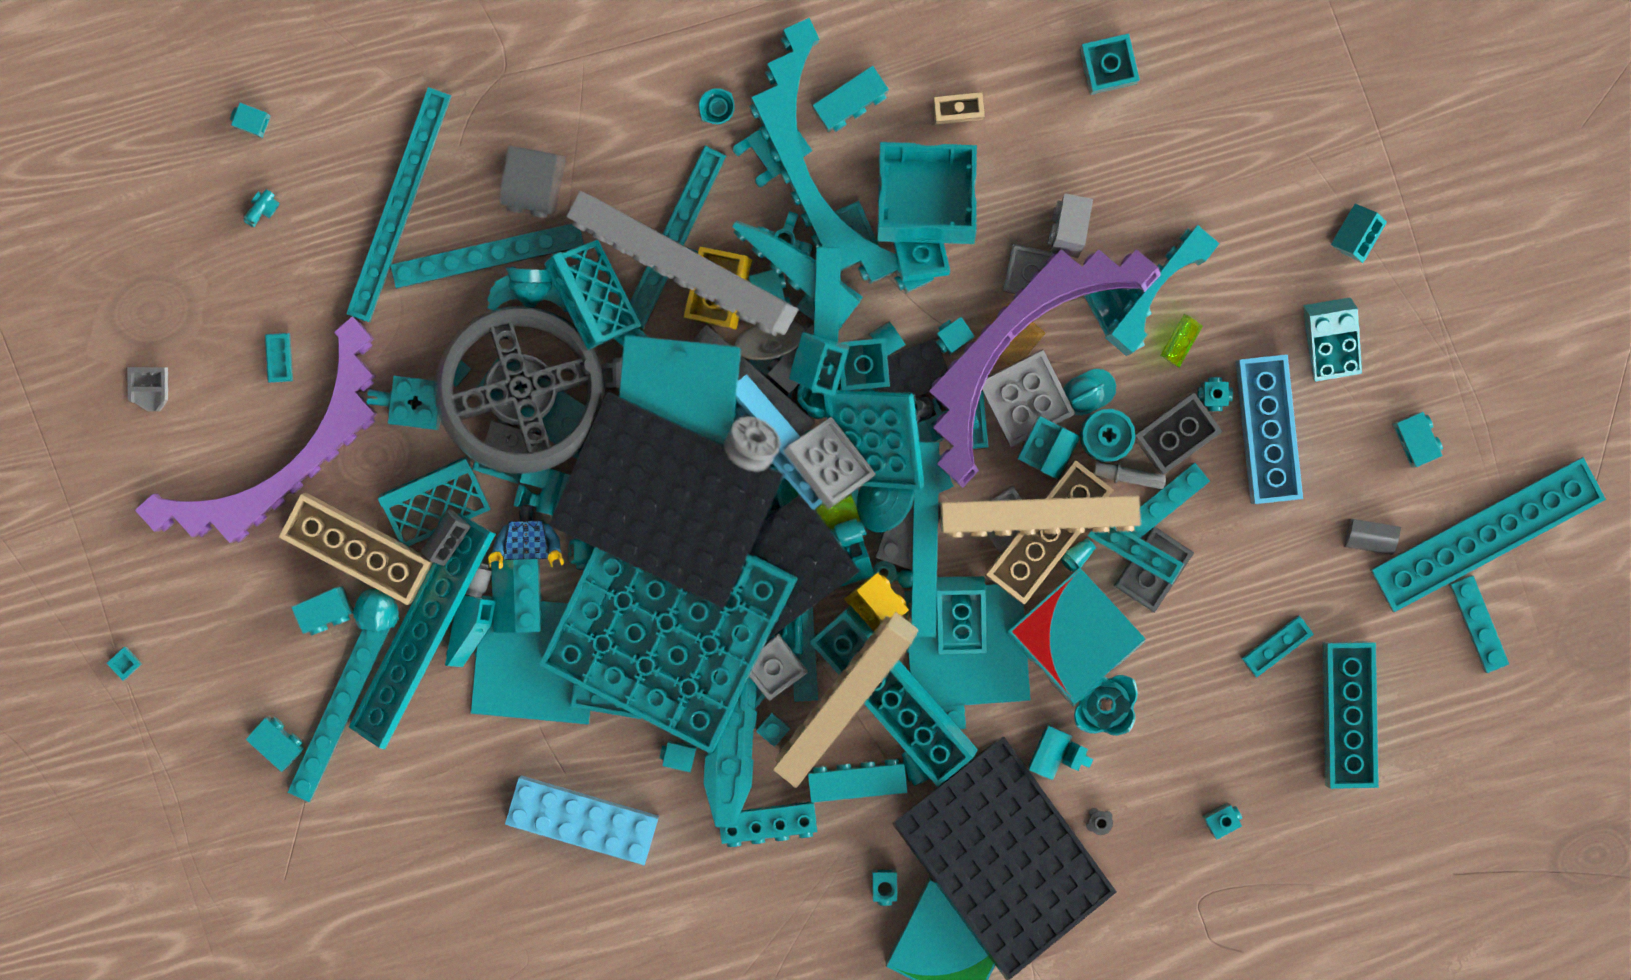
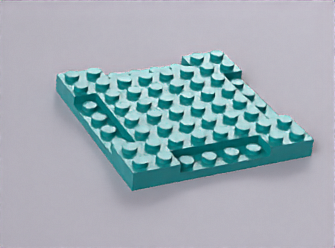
M595 547L539 665L698 748L712 753L798 578L755 556L748 555L725 608H722Z

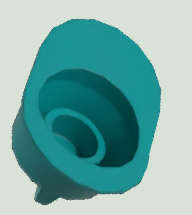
M1093 369L1071 379L1065 384L1063 390L1075 415L1083 416L1112 401L1116 394L1117 386L1114 377L1104 369Z

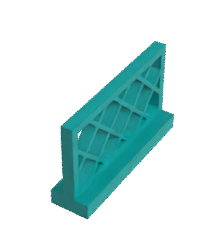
M599 240L562 254L561 252L555 254L544 263L587 350L641 326ZM595 249L598 255L597 262L585 258L587 250ZM571 257L578 260L577 270L568 267L565 259ZM583 263L595 268L592 277L581 273ZM599 270L607 273L609 277L608 284L596 279ZM578 278L590 282L587 292L579 289L577 285ZM594 284L606 289L603 299L591 294ZM609 292L618 295L620 299L618 305L607 301ZM589 299L601 304L598 314L590 311L588 307ZM605 306L616 311L614 321L602 316ZM620 313L627 315L632 324L625 326L618 323ZM600 321L612 326L610 334L602 335L599 329Z
M467 455L378 496V501L381 507H383L399 542L407 546L431 537L435 529L430 530L422 527L426 514L440 519V523L448 505L462 509L460 513L462 515L464 510L470 512L464 515L469 519L491 510ZM466 473L469 474L472 480L469 490L456 486L458 477ZM455 479L453 484L448 483V481ZM443 484L451 487L447 500L434 495L437 486ZM473 486L475 487L477 493L472 491ZM433 489L431 494L426 493V491ZM454 489L467 493L463 506L450 501ZM421 494L429 497L425 510L412 505L415 496ZM470 495L480 498L484 507L477 510L466 507ZM411 498L409 504L404 502ZM432 499L446 503L442 515L428 511ZM397 504L407 507L404 519L394 517L390 507ZM410 509L424 513L420 525L406 521ZM396 521L402 523L400 529ZM404 524L418 529L416 536L408 541H405L401 533ZM420 530L426 532V533H423V534L419 535Z

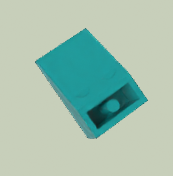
M1352 298L1303 305L1314 381L1362 374L1358 308Z

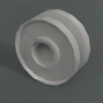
M745 417L740 418L734 423L731 432L726 437L724 446L729 458L738 466L747 470L759 471L766 469L772 463L781 443L779 435L767 422L758 418Z

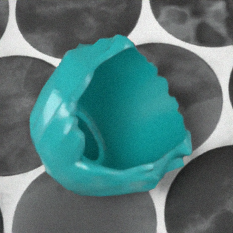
M800 384L797 394L798 403L809 416L816 419L825 418L824 394L812 393L811 389Z
M376 588L367 589L362 592L353 610V618L356 620L357 627L362 630H370L371 632L386 631V629L395 627L399 620L398 605L394 598Z

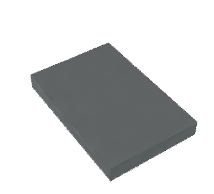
M1156 527L1151 529L1144 540L1184 563L1177 578L1194 554V552ZM1130 561L1114 586L1155 613L1173 584L1167 583Z

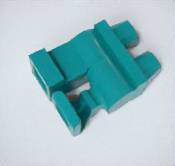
M550 468L539 472L522 474L521 483L540 487L542 491L538 495L530 492L526 486L519 484L513 506L519 507L529 504L535 506L537 512L553 515L570 474Z

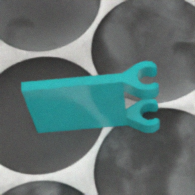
M757 130L746 139L737 143L733 147V152L736 156H740L749 148L754 150L767 171L756 177L755 183L760 188L778 176L783 169L779 161L775 162L771 156L769 149L772 146L769 139L765 141L760 130ZM798 130V138L804 158L813 150Z

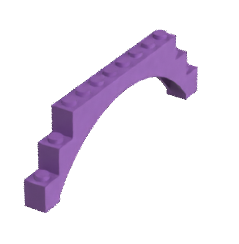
M1062 249L1057 254H1052L1046 262L1047 265L1041 271L1034 273L1025 289H1020L1015 294L1012 303L1008 307H1003L997 315L998 318L992 324L986 325L981 331V336L965 348L964 354L960 359L954 360L949 365L947 373L933 382L932 389L929 392L949 410L937 418L936 425L933 428L953 446L951 449L943 452L937 464L962 488L979 471L974 464L973 456L975 412L982 388L999 356L1010 342L1031 322L1064 302L1082 295L1119 288H1140L1145 292L1158 279L1161 273L1158 267L1137 249L1133 254L1129 253L1122 260L1120 267L1099 249L1095 254L1091 253L1085 259L1083 267Z
M352 316L334 332L338 336L339 362L333 396L322 422L304 449L274 476L253 488L235 495L215 500L191 502L162 499L159 494H152L135 511L154 532L160 530L165 532L175 523L173 521L175 518L191 537H197L198 535L203 537L212 529L210 525L213 524L229 543L235 541L239 543L249 535L247 531L253 525L257 527L267 519L265 514L272 508L275 511L285 503L283 498L291 492L293 495L303 487L301 482L308 476L313 478L321 471L319 466L324 461H332L339 454L337 450L342 445H350L357 438L355 434L361 428L366 430L375 422L374 417L377 413L370 405H367V402L358 392H366L374 384L372 380L376 376L357 356L359 353L363 355L373 346L371 342L375 339L355 317Z

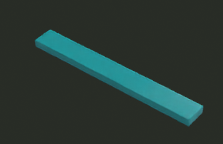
M704 146L662 233L663 235L684 246L727 157L726 155ZM649 266L646 267L630 300V304L641 324L639 328L643 330L669 278L656 272Z
M919 442L924 487L920 490L915 489L911 624L919 629L915 637H936L939 465L937 463L939 462L940 443Z

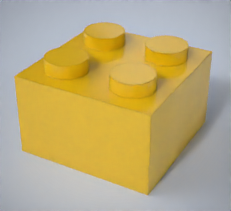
M879 573L865 580L844 598L847 604L854 608L874 632L886 616L891 618L895 612L902 616L908 611L905 600L899 594L894 593L890 588L891 584L888 579L883 575L880 576Z

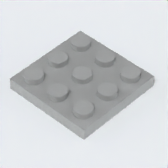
M1043 349L987 377L982 388L1010 447L1027 439L1038 416L1057 424L1075 415Z
M832 417L783 450L828 509L876 475Z

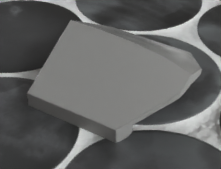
M127 367L128 400L136 403L146 411H161L168 401V367Z

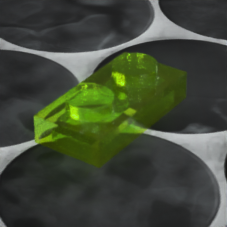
M1183 314L1160 356L1172 365L1180 368L1203 326L1192 317Z

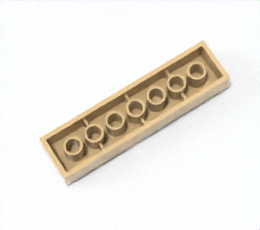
M1139 496L940 503L941 532L946 533V537H962V532H971V536H987V531H995L997 536L1011 535V530H1019V534L1029 535L1036 534V529H1043L1044 534L1060 533L1062 528H1068V533H1085V528L1092 527V532H1110L1109 527H1116L1117 531H1134V526H1140Z
M897 612L891 618L886 616L875 633L865 642L860 652H857L850 661L848 667L841 672L833 686L826 691L818 705H815L806 720L796 729L791 739L781 748L780 753L774 759L777 764L773 770L794 787H797L910 646L919 629Z

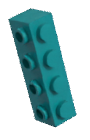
M811 801L741 810L734 828L720 827L721 843L727 844V847L741 846V842L751 841V844L765 843L767 838H775V841L789 840L791 835H799V838L813 837V833L818 832L815 806Z

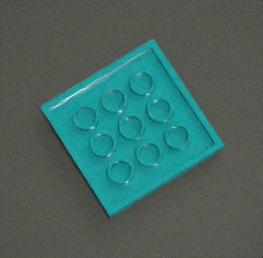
M836 390L835 396L823 393L827 419L833 418L876 474L861 486L917 490L924 487L913 394Z

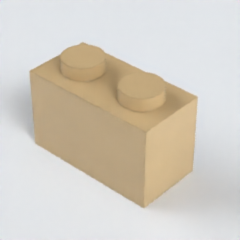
M982 92L934 97L935 125L983 120L985 114Z

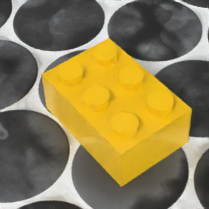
M699 247V255L748 281L752 259L744 255ZM696 288L694 290L690 289L684 318L737 330L739 317L736 316L737 310L734 313L729 310L727 311L715 304L717 299L713 302L694 293Z

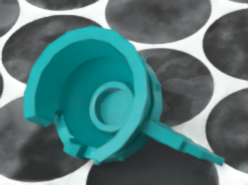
M505 267L508 275L495 281V285L489 290L490 294L486 299L490 302L487 308L492 310L497 309L498 306L508 300L517 299L524 306L535 307L541 301L548 300L557 304L564 312H568L547 268L538 270Z

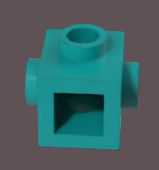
M1208 377V382H1202L1201 387H1198L1197 397L1204 407H1208V411H1223V407L1229 406V401L1233 400V388L1229 387V382H1222V377ZM1215 389L1220 391V398L1218 399L1213 396Z

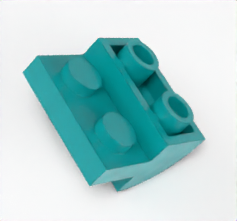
M1038 416L1017 459L1059 479L1081 436Z

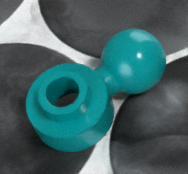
M888 561L878 562L874 566V575L876 573L880 574L883 568L889 571L886 578L890 584L898 581L899 585L903 588L912 587V570L904 569L898 572L895 565Z

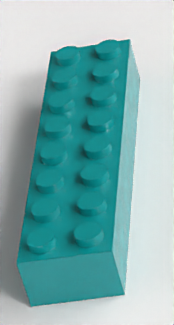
M850 605L811 639L810 643L835 672L840 675L848 667L856 653L860 652L868 638L875 632ZM899 660L864 702L866 707L937 787L968 763L978 750Z

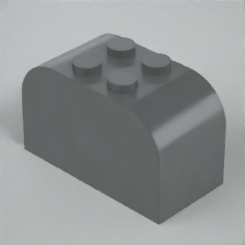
M509 146L501 185L500 204L506 205L507 211L523 213L524 209L531 210L530 215L543 218L547 217V214L555 213L567 156Z

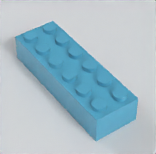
M1288 354L1237 360L1235 364L1250 503L1261 504L1303 499Z
M521 775L518 778L505 825L645 865L659 816Z

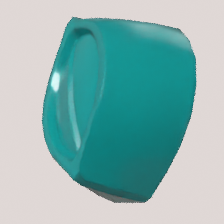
M719 88L705 92L699 101L701 120L718 125L727 122L735 111L732 93Z

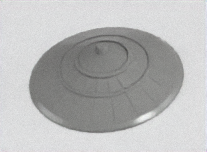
M792 321L785 335L777 332L775 336L759 329L755 325L744 331L737 338L735 347H741L740 355L748 359H773L797 348L802 332L806 333L802 325Z

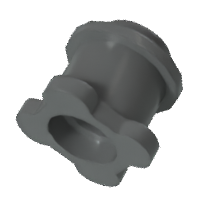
M913 394L917 422L930 419L934 412L933 401L928 397L917 399V396Z
M1096 808L1089 811L1090 820L1086 824V828L1097 835L1108 834L1113 827L1111 812L1098 811ZM1104 819V825L1097 826L1098 820Z

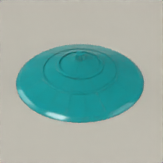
M861 486L857 498V513L860 521H862L867 529L873 532H885L893 529L909 513L913 504L915 489Z

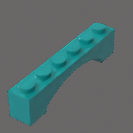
M1199 225L1191 230L1187 228L1180 235L1179 239L1181 242L1177 247L1172 246L1164 256L1167 260L1163 265H1157L1161 273L1158 279L1145 292L1138 288L1136 294H1138L1137 298L1134 301L1130 300L1121 310L1124 313L1119 320L1115 318L1108 326L1107 330L1109 333L1105 339L1125 356L1134 353L1148 335L1144 332L1147 313L1161 286L1180 268L1193 263L1199 266L1206 262L1220 244Z

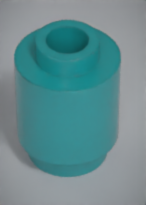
M856 518L837 524L833 529H830L844 548L864 541L862 536L867 535L862 521L857 522Z

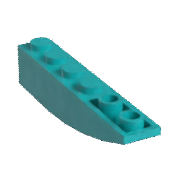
M736 221L732 225L735 229L733 233L743 242L747 239L753 245L751 249L759 257L763 258V256H766L771 261L769 265L777 273H785L789 277V284L796 290L801 288L808 294L806 299L815 306L816 260L795 246L768 232ZM841 281L840 324L861 301Z

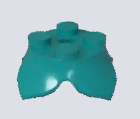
M1116 675L1112 678L1104 676L1099 684L1079 701V705L1075 708L1074 721L1076 727L1087 733L1105 732L1114 736L1130 732L1135 722L1134 705L1138 696L1135 680L1125 675ZM1106 700L1107 703L1109 701L1113 702L1111 704V709L1108 711L1106 709L1104 711L1101 710V708L1103 707L1102 701Z

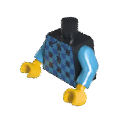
M519 506V521H509L507 525L502 527L494 541L492 553L488 557L489 567H491L493 561H499V569L503 567V558L504 560L548 559L551 567H553V561L559 559L561 566L564 565L558 535L552 526L546 524L544 520H534V506Z

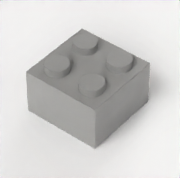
M1064 194L1061 201L1057 200L1052 215V222L1056 223H1053L1047 244L1051 245L1050 253L1057 254L1062 249L1070 257L1079 258L1086 242L1093 199Z

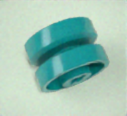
M1103 409L1090 414L1082 423L1079 436H1081L1080 444L1085 453L1092 459L1101 462L1117 461L1125 457L1133 448L1136 438L1135 427L1130 418L1123 412L1115 409ZM1103 432H1110L1111 437L1109 440L1102 437Z

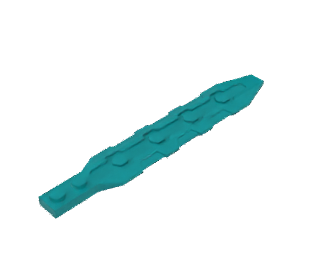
M750 676L734 706L735 709L715 750L712 753H708L705 757L704 787L715 827H735L752 787L754 763L752 748L753 733L756 728L757 711H755L757 685Z

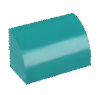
M1355 203L1331 245L1348 257L1364 263L1387 221L1379 213Z
M1046 724L1028 764V770L1053 780L1073 736Z

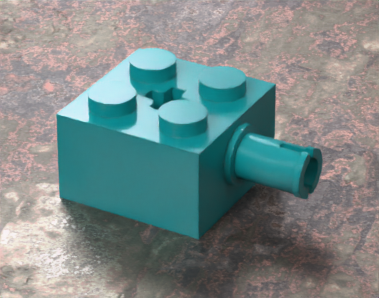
M394 376L390 392L368 390L367 396L377 397V399L367 398V405L388 407V424L439 430L440 417L435 403V381ZM418 396V400L422 401V405L417 406L415 410V407L411 405V401L415 400Z

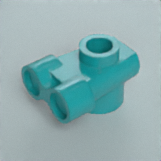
M267 189L263 193L258 191L250 202L254 206L248 210L243 221L254 228L262 214L270 219L280 205L274 199L275 195Z

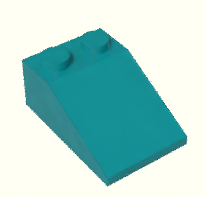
M985 576L937 577L938 654L987 653Z

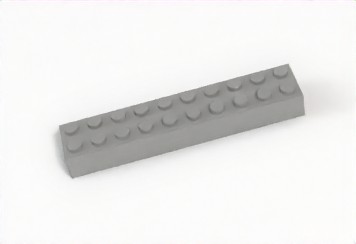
M582 191L579 192L566 216L574 220L572 225L578 229L593 234L592 236L598 240L613 245L612 247L616 250L633 256V259L653 268V270L671 279L675 276L674 282L691 290L696 288L694 293L713 302L717 299L715 304L733 313L737 310L736 316L753 324L757 321L756 327L776 336L778 332L785 335L798 311V308Z

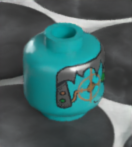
M574 537L568 543V561L576 565L577 570H585L595 547Z

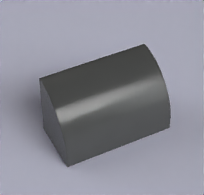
M448 510L421 550L422 554L429 561L445 566L471 526L454 511Z
M1349 519L1345 547L1393 555L1398 545L1401 527Z

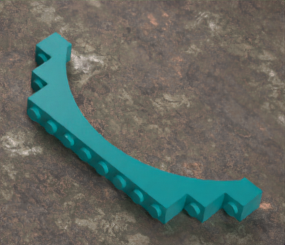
M810 18L783 29V37L780 40L785 51L790 50L791 53L767 63L765 76L769 84H774L775 87L753 96L749 109L754 119L759 118L762 125L759 127L762 137L765 141L769 139L772 146L769 149L771 156L775 162L779 161L783 169L780 171L785 184L789 183L793 190L790 195L796 206L800 205L803 211L801 218L806 228L810 227L814 234L811 236L815 248L817 249V246L841 247V271L859 263L861 266L858 268L859 274L863 281H868L869 285L893 273L897 275L894 277L899 290H904L905 294L932 282L934 278L902 282L896 254L875 245L855 232L831 209L821 196L809 174L802 155L796 120L797 94L802 70L812 46L817 45L820 39Z

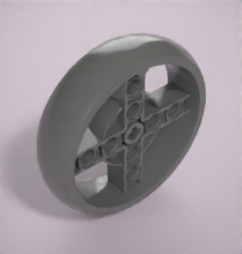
M529 306L504 307L476 317L460 329L451 339L437 367L434 387L435 403L441 423L447 434L470 458L486 467L501 472L534 473L563 463L584 446L605 398V378L600 360L594 348L587 350L577 328L572 323L555 313ZM514 327H531L552 334L564 342L573 351L578 360L549 368L538 358L521 353ZM490 333L499 361L489 370L484 386L453 395L454 376L461 358L477 340ZM507 339L513 343V346L505 349L499 343ZM510 362H516L520 368L512 372L506 366ZM563 372H570L574 378L571 381H564L560 375ZM545 378L549 380L550 385L542 388L537 384V381ZM517 385L526 388L523 394H520L519 391H514ZM587 385L586 404L578 424L566 438L550 447L542 418L551 410L556 394ZM498 391L504 397L500 401H494L490 397L491 393ZM470 398H476L479 400L480 405L476 408H471L466 402ZM528 407L533 410L534 414L531 417H524L520 411ZM492 411L502 421L519 425L527 453L515 454L494 449L478 440L461 420ZM532 430H536L541 434V437L538 440H531L527 434Z

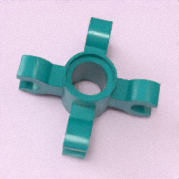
M789 211L783 229L777 232L758 226L759 229L776 237L782 234L788 235L791 238V245L810 256L813 245L796 240L792 233L798 214Z

